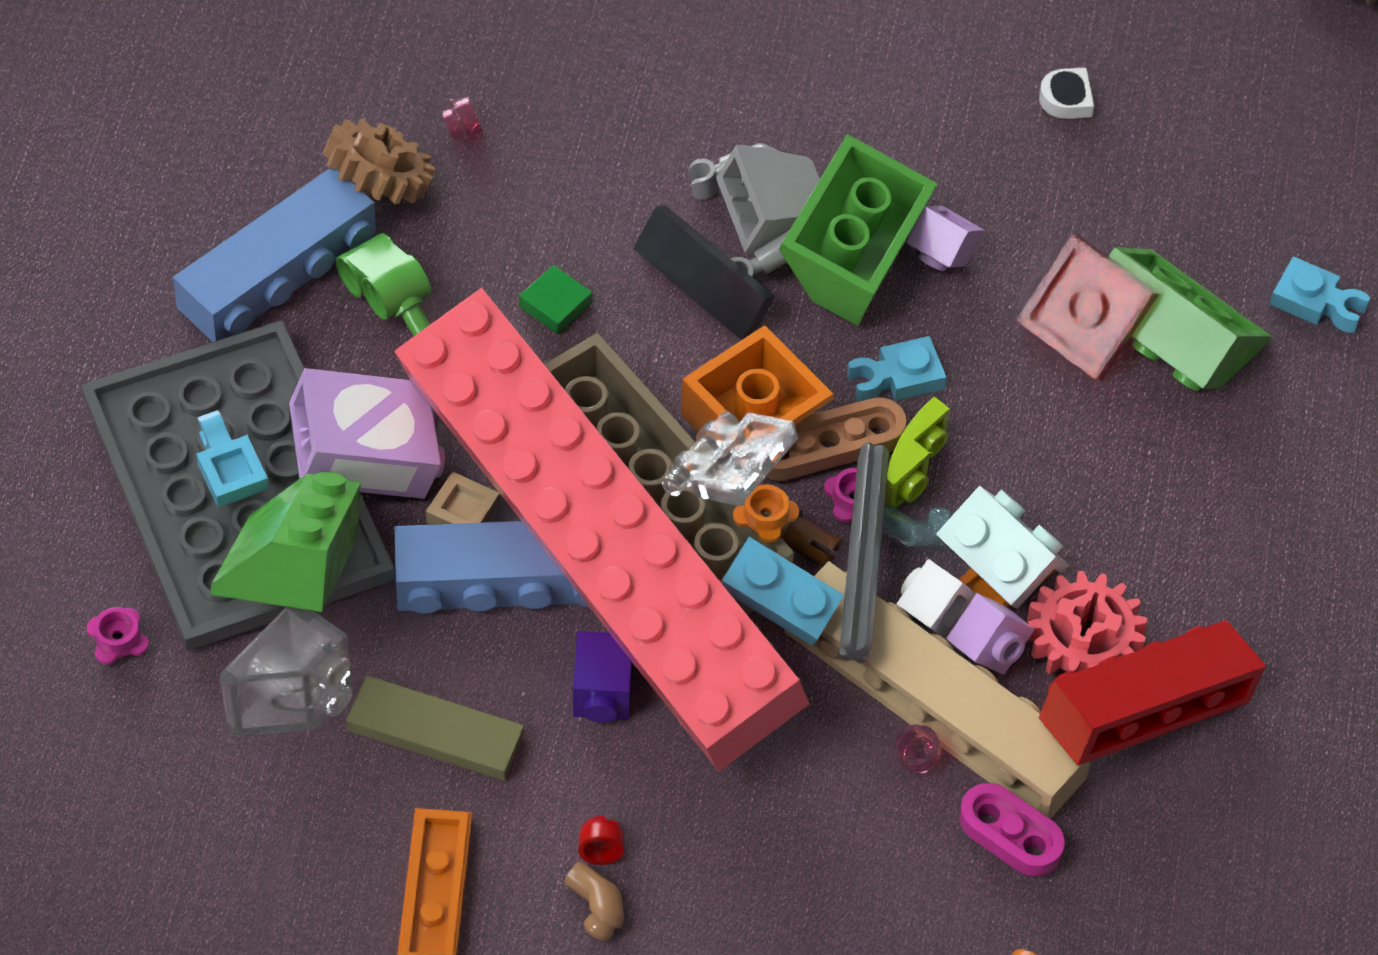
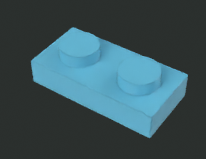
M748 537L721 581L733 598L811 646L818 640L844 596L751 537Z

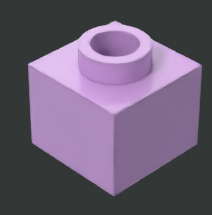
M942 205L925 206L907 244L921 251L918 258L922 262L935 269L946 271L947 267L954 268L967 265L985 230Z
M976 593L946 639L974 662L1004 675L1011 664L1021 656L1025 643L1035 629L1006 606Z

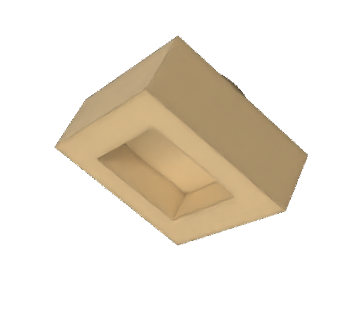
M452 471L426 510V523L436 525L489 522L500 506V493Z

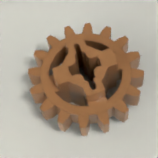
M348 119L343 121L342 126L335 124L323 151V156L329 158L327 167L340 170L339 180L352 181L355 183V191L363 192L370 198L380 200L382 195L387 196L394 204H399L402 198L411 204L415 203L417 197L423 199L435 172V167L429 164L431 160L430 155L417 152L420 146L417 142H406L403 139L402 132H396L395 128L379 123L376 128L371 127L364 119H360L357 125Z

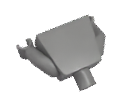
M757 143L752 146L736 145L730 154L719 158L720 163L714 165L710 160L697 159L691 163L688 170L694 198L699 200L712 198L717 193L718 187H720L744 253H754L756 256L751 260L744 257H734L731 260L754 279L755 275L763 270L768 274L787 263L779 248L820 180L813 161L808 157L784 153L764 143Z

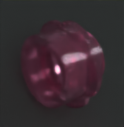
M468 95L455 100L450 97L448 99L450 108L441 111L453 139L463 136L466 143H471L470 137L483 132Z

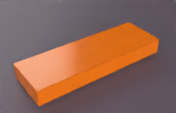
M415 808L397 955H458L472 830V812Z

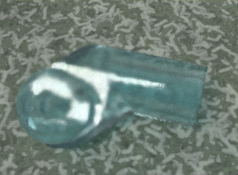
M884 504L882 532L908 547L943 546L946 543L936 533L954 513L944 508L936 507L930 510L927 521L915 520L894 507Z

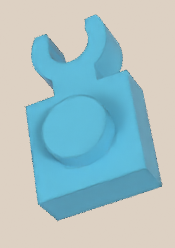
M1292 257L1272 294L1270 305L1315 325L1319 323L1322 315L1330 317L1333 324L1340 330L1354 333L1360 316L1346 309H1354L1365 314L1370 297L1357 289H1338L1340 276Z
M930 336L880 347L879 361L862 357L848 363V380L860 377L870 380L866 383L857 384L855 394L857 402L877 398L881 391L888 389L891 390L895 401L945 389L947 377Z

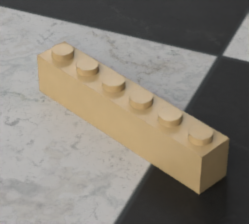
M828 562L814 577L845 596L847 571L843 572L834 564ZM876 595L872 648L869 651V658L862 663H858L855 660L846 661L839 653L844 596L813 646L784 629L787 635L989 783L1005 787L1049 819L1055 815L1087 779L1091 761L1079 766L1075 764L1038 718L1041 711L1032 701L1024 697H1017L1001 686L989 670L980 665H972L954 652L952 646L943 637L934 633L929 634L911 621L908 614L895 603H886Z

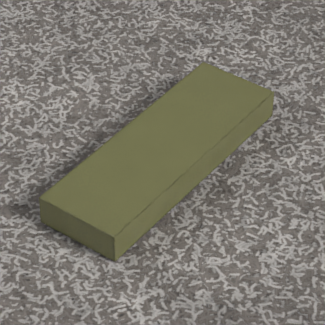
M368 675L346 720L347 731L503 781L506 779L524 736V725Z

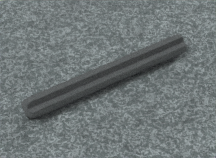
M870 442L861 447L860 455L858 456L839 653L844 660H855L858 663H862L869 658V651L872 648L889 451L884 445L875 446Z

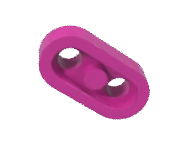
M982 783L966 792L962 800L959 820L963 831L971 839L1024 875L1043 876L1052 872L1059 865L1064 849V835L1054 821L998 784ZM989 814L997 821L994 823H984L979 819V816ZM1034 846L1039 848L1043 854L1038 856L1031 855L1024 849Z

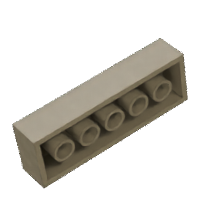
M598 333L544 364L720 582L748 537H751L793 563L794 552L781 537L776 542L766 543L761 541L758 533L749 527H740L735 524L733 511L735 507L745 504V497ZM735 599V601L739 604V606L747 615L754 611L750 607Z

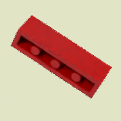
M1227 620L1204 628L1197 626L1182 636L1162 643L1154 641L1139 651L1119 658L1117 656L1108 657L1098 665L1076 673L1069 671L1061 674L1050 684L1048 696L1038 718L1075 764L1079 766L1250 703L1266 665Z

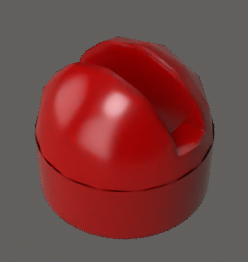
M596 815L587 819L583 823L578 835L579 856L584 861L594 865H608L618 861L624 854V835L620 824L614 819L607 820L603 815Z

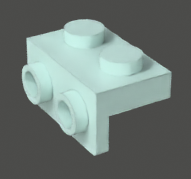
M979 486L936 535L1011 606L1018 609L1053 569L1063 573L1069 566L1057 554L1064 546L1041 525H1038L1034 531L1019 519L1025 510L1002 489L994 496Z

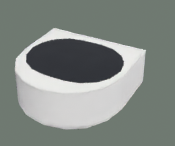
M1086 68L1055 70L1044 77L1041 82L1039 102L1049 115L1063 119L1092 117L1094 103Z

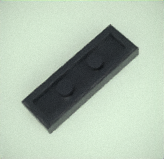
M666 205L655 207L633 247L636 252L741 340L757 330L775 298L771 292Z

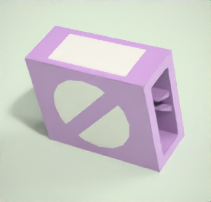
M304 368L289 402L299 479L306 474L315 475L320 472H335L343 475L346 480L361 482L360 492L425 499L434 479L440 478L443 473L445 451L442 446H438L437 442L438 414L412 381Z

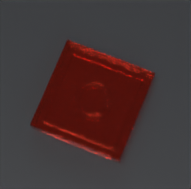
M1071 234L1016 321L1093 379L1103 380L1159 293L1079 234Z

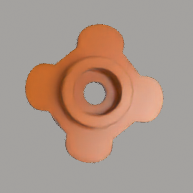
M767 484L757 485L751 489L746 495L745 504L735 507L733 511V520L736 525L749 527L758 533L761 541L766 543L778 541L781 537L782 528L788 522L796 521L799 516L798 505L794 501H789L782 489ZM761 512H768L771 515L765 517L761 515Z

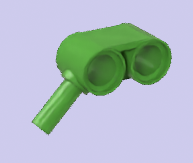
M381 233L336 257L339 275L347 289L357 298L365 295L369 305L379 318L386 320L393 315L396 318L402 316L413 336L431 325L420 307L423 299L431 295L429 280L419 262L413 256L407 255L399 249L386 234Z

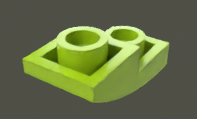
M935 396L910 421L893 451L887 471L884 510L889 514L905 500L911 503L922 494L929 482L927 477L929 458L934 457L943 448L948 439L946 430L950 408Z

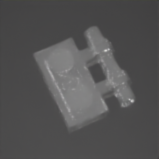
M723 412L715 421L706 422L697 432V442L689 451H682L674 458L669 465V474L662 481V486L666 492L673 496L680 495L688 486L692 487L695 497L741 506L797 441L798 436L794 422L749 412L738 422L734 415L729 412Z

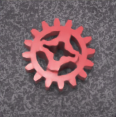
M1078 571L1075 583L1070 584L1065 577L1059 575L1056 577L1054 590L1046 586H1042L1039 589L1037 602H1031L1029 607L1028 624L1035 630L1028 640L1034 642L1031 653L1034 659L1048 657L1045 672L1050 675L1061 668L1066 672L1073 671L1076 673L1096 666L1108 657L1117 656L1119 658L1144 648L1147 617L1138 616L1141 605L1138 598L1125 601L1124 595L1127 587L1125 584L1121 583L1111 589L1106 586L1107 575L1101 573L1096 582L1093 583L1088 582L1084 571ZM1087 621H1092L1091 628L1087 629L1086 635L1084 637L1080 636L1081 630L1085 629Z

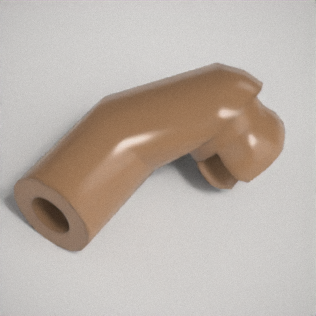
M578 861L568 872L564 884L589 901V909L592 913L584 921L585 931L600 941H608L612 938L614 930L616 928L620 929L625 920L622 894L617 886L582 861Z

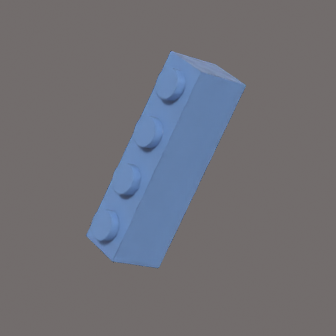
M328 169L173 276L177 309L212 342L242 333L250 326L254 319L273 306L282 305L302 285L312 278H319L327 273L336 262V257L370 240L376 234L374 202L365 193L355 191V184L351 181L339 180V170Z
M522 521L394 526L398 611H413L427 614L439 609L467 608L472 611H486L493 607L508 606L540 609L556 604H578L589 607Z

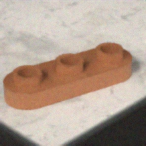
M871 398L809 415L752 453V463L756 471L763 477L775 481H784L858 461L861 447L869 442L875 446L884 445L891 452L895 449L902 433L906 429V415L900 405L886 398ZM882 429L885 432L881 434H875L871 430ZM824 442H831L836 446L827 448L822 446L821 444ZM773 456H782V457H784V458H786V459H785V460H775V459H772L771 457H773Z

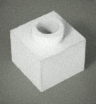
M928 559L922 568H916L906 578L901 588L902 597L897 602V605L946 639L976 593Z

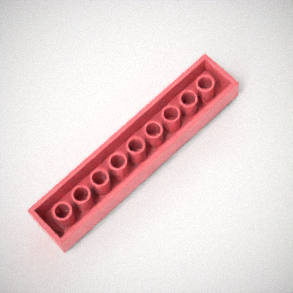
M482 288L394 351L412 383L718 772L810 704L799 678Z

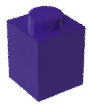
M577 631L573 681V717H585L588 720L600 723L610 722L614 719L629 720L632 661L608 632Z

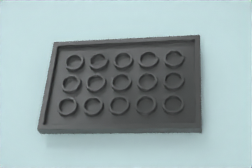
M283 320L81 385L83 399L187 651L307 611L305 609L210 595L211 584L248 517L299 480L289 402L304 367ZM217 410L224 421L231 440L248 436L268 477L269 485L268 490L219 508L198 467L196 455L206 450L199 436V432L202 429L197 417ZM361 493L357 540L327 603L395 580L393 564Z

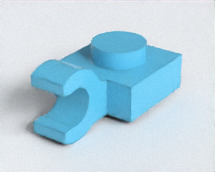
M218 410L197 417L202 429L199 432V436L206 449L196 454L197 464L217 507L219 508L268 490V477L248 436L231 440Z

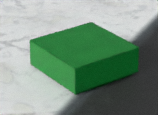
M555 265L547 269L519 295V307L557 334L592 303V291Z

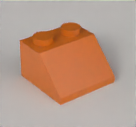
M764 325L682 379L681 416L714 450L751 455L831 402L834 394Z

